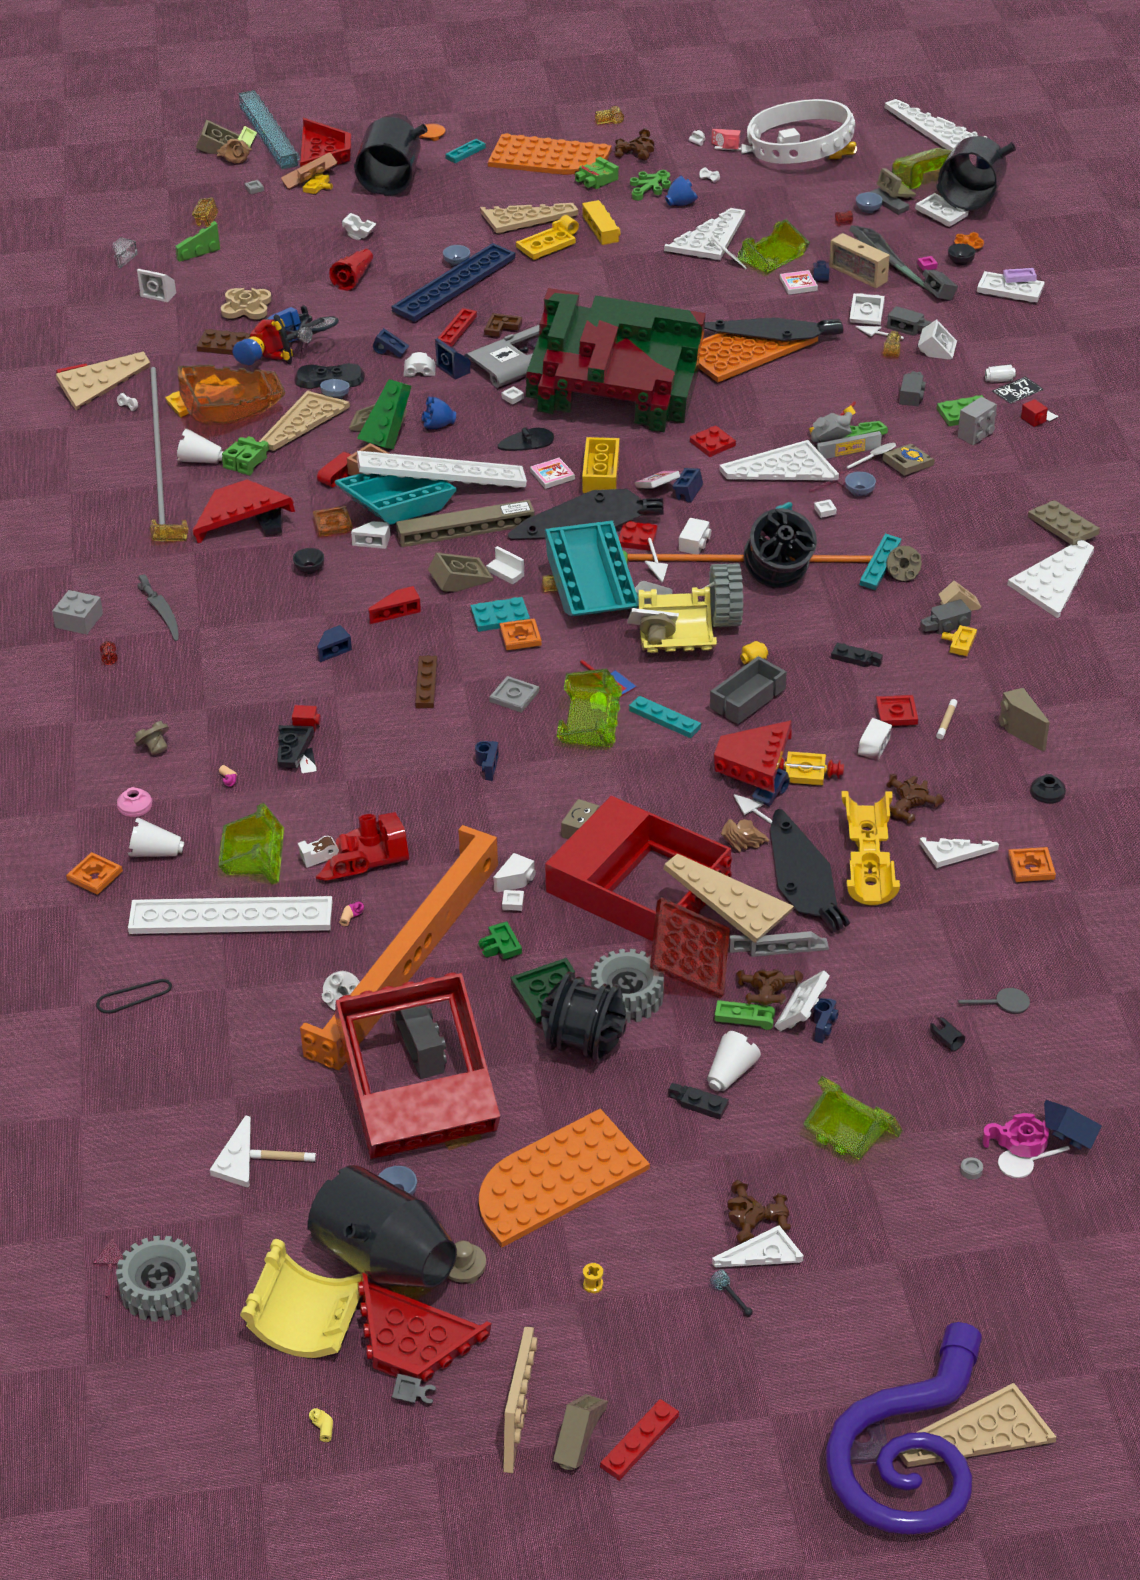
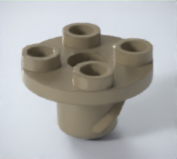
M904 545L894 548L889 553L886 562L889 574L901 581L914 579L919 573L922 564L921 555L914 548Z
M659 613L658 615L641 617L640 630L647 635L649 644L661 645V640H665L666 637H670L675 633L676 624L668 618L667 614Z
M158 721L152 725L151 729L147 731L142 729L135 733L134 743L136 746L146 744L152 755L161 754L167 749V744L162 735L169 730L167 724H163L162 721Z
M465 1240L455 1243L457 1248L456 1261L447 1278L456 1282L475 1283L486 1268V1256L478 1246Z

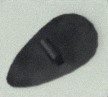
M524 427L521 432L503 439L498 444V449L523 451L544 448L553 443L554 434L545 428L527 429Z

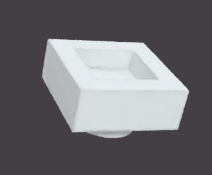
M513 386L502 392L501 396L502 399L513 405L524 399V392Z
M830 499L814 503V509L820 518L836 515L837 509Z
M504 890L502 910L522 911L524 891Z

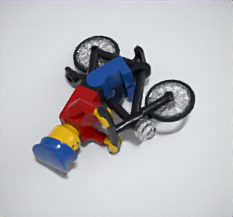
M305 305L301 306L302 314H298L296 309L290 307L267 317L254 326L255 328L250 333V338L237 342L234 345L233 355L243 365H252L261 356L271 359H284L286 363L291 364L293 352L290 349L289 342L298 339L308 343L314 334L334 327L338 324L339 320L337 317L329 316L320 317L312 321L313 318L309 316Z

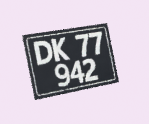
M1025 376L992 391L1011 404L1044 389Z

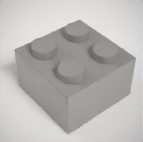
M980 397L961 409L958 438L974 445L989 434H992L995 429L997 404Z
M68 590L52 611L55 628L87 635L103 614L101 598L91 594Z

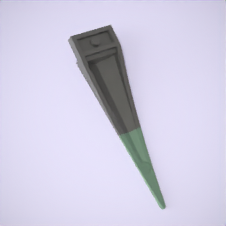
M851 225L849 231L854 234V237L869 246L889 254L890 266L927 289L923 285L924 281L898 258L879 233L871 228Z

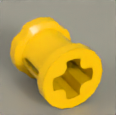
M597 1263L587 1264L583 1268V1276L585 1278L583 1288L588 1293L595 1294L600 1292L603 1287V1268Z

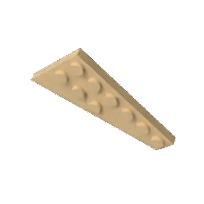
M559 203L550 207L545 204H540V207L516 205L508 206L507 209L499 208V206H495L494 209L480 207L481 214L496 233H504L505 231L517 230L522 227H531L532 225L544 224L549 221H558L564 215L570 217L578 215V209L573 203Z
M143 351L57 373L56 380L77 411L81 405L90 403L91 399L102 396L117 387L118 383L128 380V377L133 374L137 375L150 367V361Z
M306 391L259 442L262 440L267 441L269 450L274 451L348 409L350 402Z
M679 854L671 858L663 867L667 873L754 943L760 940L792 912L794 908L793 905Z
M524 1327L505 1409L504 1472L513 1473L517 1447L521 1441V1429L524 1427L525 1414H527L528 1399H525L528 1392V1380L531 1378V1369L534 1365L538 1337H534L533 1327Z
M1015 1383L918 1431L943 1437L954 1444L964 1457L1056 1442L1055 1434ZM912 1449L899 1454V1457L907 1467L944 1461L935 1453L923 1449Z

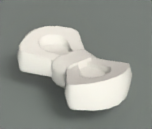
M706 167L700 170L701 179L708 178L713 183L720 179L718 171L712 172Z
M124 393L117 397L119 406L127 405L131 411H135L138 408L136 398L127 397Z

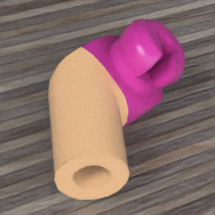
M222 765L219 768V773L225 776V779L223 778L225 785L231 787L236 783L237 773Z
M355 902L346 906L339 923L342 926H348L351 918L362 914L364 910L363 903Z

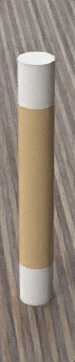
M952 699L948 705L936 735L938 739L944 738L957 706V700Z
M250 1150V1158L316 1162V1153Z

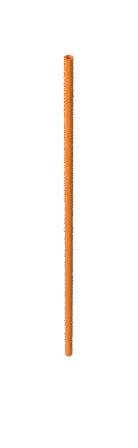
M628 554V561H654L653 554ZM656 554L658 561L744 562L743 555ZM813 555L809 562L869 563L873 556Z

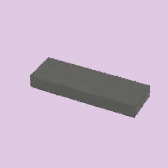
M881 188L870 191L880 195L883 199L882 205L897 214L909 210V204L898 198L890 197L889 193L882 191Z

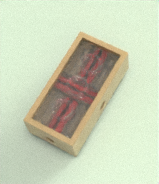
M842 233L831 240L829 267L874 288H878L888 281L890 255Z

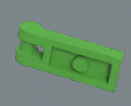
M717 1000L715 1021L761 1026L765 1030H770L774 1024L772 1018L775 1016V1009L771 1006Z

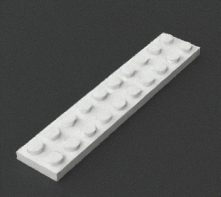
M357 451L356 456L359 472L363 474L395 475L401 478L406 476L415 479L428 478L434 481L438 479L448 482L461 481L467 484L471 482L481 485L494 484L500 487L505 485L514 488L526 487L527 483L523 467L517 465Z
M332 896L132 900L128 932L129 934L331 930L333 900Z

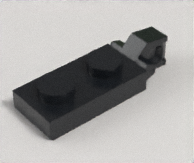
M836 643L831 652L832 659L861 667H866V665L880 667L883 660L882 654L841 643Z
M671 1083L668 1089V1097L675 1099L676 1102L681 1104V1107L719 1120L729 1105V1099L690 1086Z

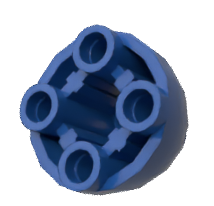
M679 176L673 181L665 196L669 206L689 205L698 199L696 193L691 189L692 184L689 179L685 180L683 176Z
M428 396L426 412L423 411L422 413L424 427L426 429H439L448 424H454L456 411H452L443 400Z

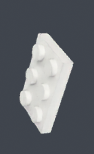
M936 193L916 203L915 206L916 210L948 227L967 217L969 212L952 207L943 197Z
M825 971L797 985L775 1024L779 1031L786 1028L790 1029L797 1022H804L810 1017V1010L817 1004L819 994L827 986L826 982L829 975Z

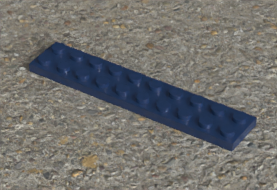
M492 243L391 306L392 312L415 322L515 259V252Z

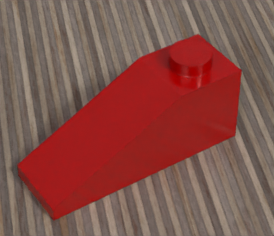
M414 586L398 589L368 608L369 623L374 624L421 612L420 597Z

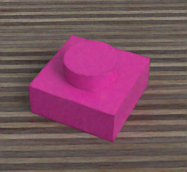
M932 256L918 258L917 264L923 271L924 269H937L938 263Z

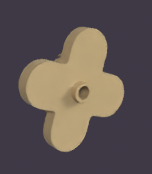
M244 288L230 289L225 293L227 303L221 306V314L223 317L230 319L241 315H246L251 319L264 318L267 315L266 304L271 302V292L266 289L251 288V290H244Z

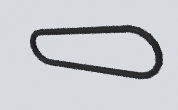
M158 979L102 995L97 1000L96 1005L99 1011L103 1013H114L168 993L172 988V983L167 979ZM159 982L169 984L168 989L113 1010H104L99 1004L107 996Z

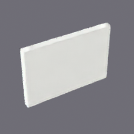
M632 608L627 624L640 625L641 617L658 615L659 613L667 614L668 618L676 623L679 613Z

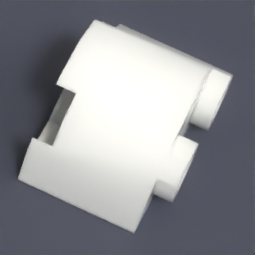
M350 213L342 221V226L346 228L348 236L360 240L370 234L375 228L376 223L369 220L362 222L359 216Z
M413 353L405 360L404 376H415L417 372L423 373L424 376H435L436 365L434 359L432 360L426 353Z

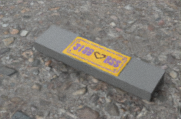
M878 431L818 443L817 450L825 459L873 450L881 446L882 434Z

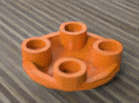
M425 124L428 131L419 136V138H431L432 141H437L445 133V128L439 124Z
M975 232L970 233V235L957 234L954 240L955 244H968L975 249H979L984 245V240Z

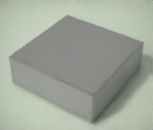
M258 180L245 183V188L250 194L264 191V186Z

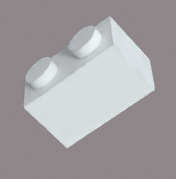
M689 518L679 536V551L699 554L701 549L705 548L706 540L711 537L710 522Z

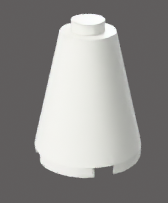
M189 429L183 431L182 435L185 437L179 442L177 461L215 464L222 461V447Z
M136 818L135 822L139 824L133 828L129 846L130 849H133V852H129L128 856L162 857L177 856L178 853H182L184 842L181 841L180 836L143 819Z
M728 1031L727 1034H724L707 1077L710 1088L715 1091H725L758 1061L761 1056L759 1048L754 1043L750 1045L746 1042L748 1038L738 1032Z

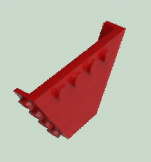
M303 117L300 167L327 153L332 154L337 161V165L351 161V133Z
M248 479L216 489L193 528V535L196 537L197 543H201L207 531L279 507L289 512H295L293 499L290 496Z
M791 720L720 736L714 753L715 771L774 793V780L786 742L792 738Z
M362 1273V1279L357 1283L358 1295H363V1302L360 1303L361 1316H366V1324H363L364 1338H369V1345H366L367 1359L372 1360V1368L394 1377L401 1374L426 1382L434 1376L437 1370L447 1368L454 1358L459 1355L464 1356L471 1350L474 1344L477 1342L482 1343L490 1336L492 1323L488 1321L481 1326L370 1283L365 1273Z

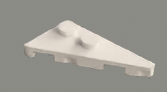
M922 837L919 842L936 868L997 851L999 847L997 842L983 841L982 844H971L970 840L963 839L948 840L940 838L939 842L926 841V838Z
M245 1115L210 1169L211 1176L247 1188L250 1186L251 1118Z
M777 1226L713 1257L712 1264L715 1267L800 1263L803 1261L804 1255L783 1229Z

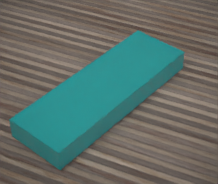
M474 139L446 153L445 159L457 163L485 149L486 143Z

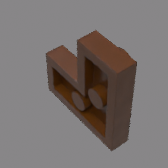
M492 313L484 329V335L499 337L503 328L519 330L522 324V317Z

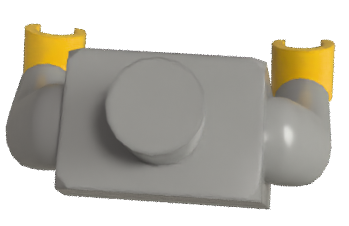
M850 405L844 409V416L830 413L825 417L818 418L813 423V427L809 428L811 440L815 443L820 440L822 443L841 439L852 433L849 424L852 415L856 413L853 407Z

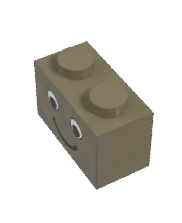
M578 799L561 822V837L569 839L595 813L599 805Z

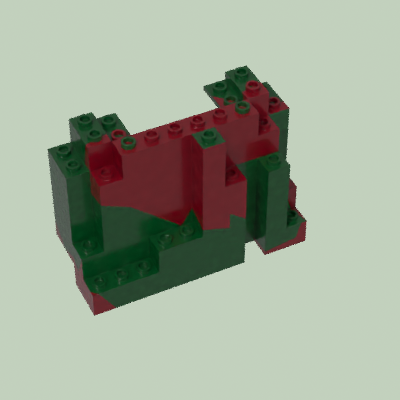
M548 288L544 298L543 315L539 323V338L526 373V397L538 399L537 412L553 414L554 410L570 413L572 391L635 401L634 423L648 425L649 430L665 432L668 421L685 423L698 377L706 313L596 295L591 308L579 306V293Z

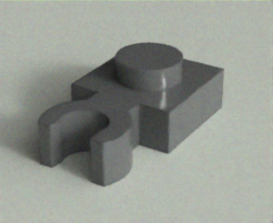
M398 1374L392 1399L415 1404L418 1397L426 1404H433V1400L426 1398L425 1393L429 1390L436 1392V1387L433 1385L421 1387V1379Z

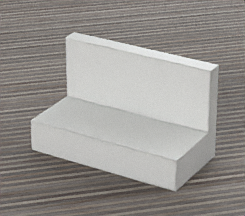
M498 546L495 547L496 559L486 565L489 573L511 584L524 577V559Z

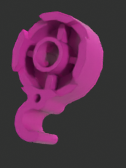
M1016 1114L1008 1123L1006 1122L1005 1126L996 1123L986 1125L984 1127L982 1143L985 1148H988L990 1139H996L1000 1146L1006 1147L1012 1154L1027 1158L1035 1157L1043 1153L1047 1148L1049 1129L1046 1127L1045 1121L1042 1123L1035 1118L1034 1114Z

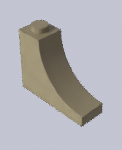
M585 1394L567 1404L553 1460L560 1463L561 1468L574 1470V1468L582 1465L593 1430L600 1416L606 1411L607 1400Z

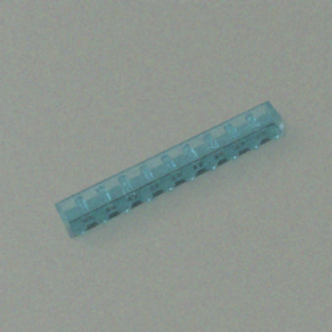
M255 90L239 93L240 107L281 169L298 166V152L290 144V140L286 138L285 132H282L281 126H278L268 107H265L260 95H257Z

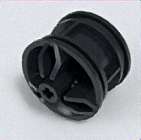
M777 508L761 514L753 523L750 538L744 548L743 559L749 574L759 583L773 588L789 587L800 581L808 569L809 561L817 545V537L812 524L802 514L790 509Z
M570 971L549 992L548 997H545L541 1008V1016H545L542 1017L541 1021L547 1049L554 1050L557 1047L558 1050L564 1051L568 1046L583 1050L585 1058L593 1056L595 1063H600L604 1055L610 1053L618 1044L619 1038L624 1036L627 1026V1019H624L626 1018V1009L620 985L614 984L611 988L609 984L604 983L601 988L585 985L583 977L578 976L575 978V974Z

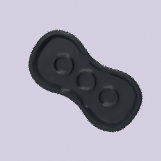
M352 363L337 366L310 364L300 367L295 374L294 380L296 385L302 388L320 387L323 381L329 379L344 380L349 383L350 387H354L364 381L365 373L359 365Z

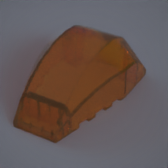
M215 365L178 366L180 396L189 414L197 422L205 425H226L248 420L276 404L286 392L274 371L254 369V372L246 371V368L230 370V367L223 366L221 369L215 368Z

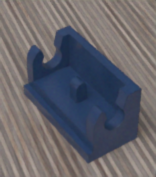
M684 468L680 477L673 484L672 487L675 489L676 498L679 501L681 500L680 494H684L686 502L691 503L703 486L700 469Z

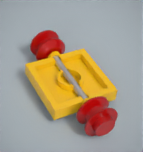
M788 751L787 762L785 761L784 763V758L782 757L778 767L788 772L790 783L823 785L826 770L829 778L832 775H837L839 779V775L843 776L844 764H840L841 760H839L838 764H835L831 759L828 762V767L825 765L826 754Z

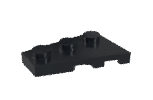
M279 507L255 515L265 535L282 533V508Z
M279 725V768H297L315 733L314 727Z

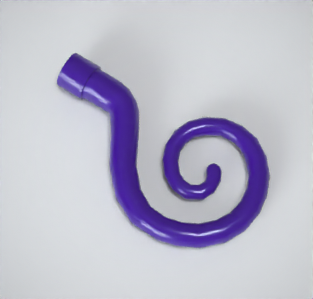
M961 1322L947 1325L939 1353L941 1358L935 1377L873 1393L854 1402L835 1420L826 1446V1467L834 1492L847 1511L866 1525L896 1534L931 1533L948 1526L965 1511L972 1495V1474L963 1454L954 1444L943 1437L926 1432L906 1433L891 1439L883 1446L876 1461L883 1481L893 1488L907 1491L918 1489L922 1484V1477L918 1473L900 1474L894 1469L893 1461L900 1453L912 1449H923L935 1453L944 1460L953 1477L952 1491L949 1497L941 1503L924 1511L908 1512L892 1509L876 1502L870 1497L854 1476L851 1466V1448L855 1438L866 1427L891 1416L948 1406L960 1398L970 1382L973 1366L977 1362L982 1341L981 1333L974 1326Z

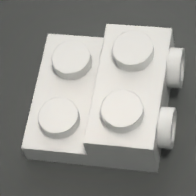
M854 293L850 322L881 325L885 296Z

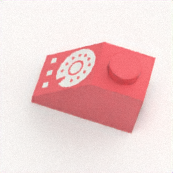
M712 129V144L725 149H739L741 130Z

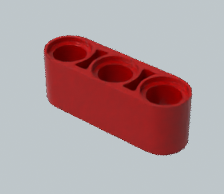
M342 452L322 467L317 474V481L330 487H335V480L348 477L347 457L352 454Z

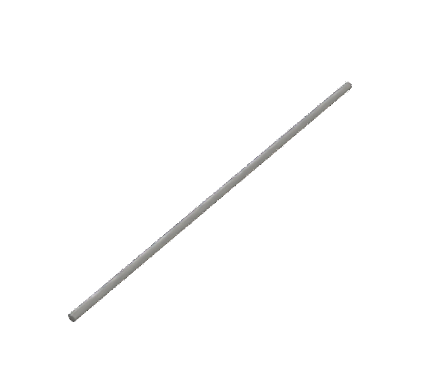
M151 367L160 540L164 542L166 541L157 378L156 368Z

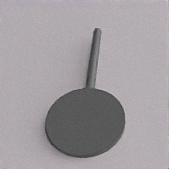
M1005 988L998 992L996 999L958 1000V1003H998L1007 1012L1021 1013L1028 1009L1030 999L1026 993L1019 989Z

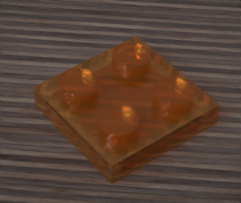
M346 506L313 511V518L319 536L346 533L353 530Z

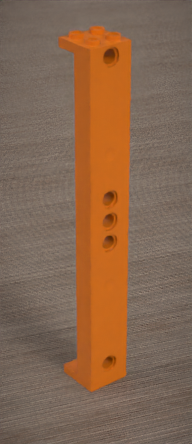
M464 825L459 828V858L352 991L351 997L360 995L364 991H380L387 986L399 987L412 978L497 868V837ZM335 1014L323 1029L303 1023L300 1027L303 1056L340 1071L346 1063V1058ZM383 1014L353 1020L359 1045Z

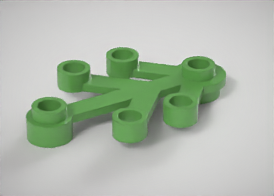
M660 170L656 174H647L644 171L639 172L638 178L633 177L630 179V185L644 186L633 189L632 199L636 201L642 200L643 193L652 186L654 194H662V188L668 189L671 186V181H669L670 173L666 170Z

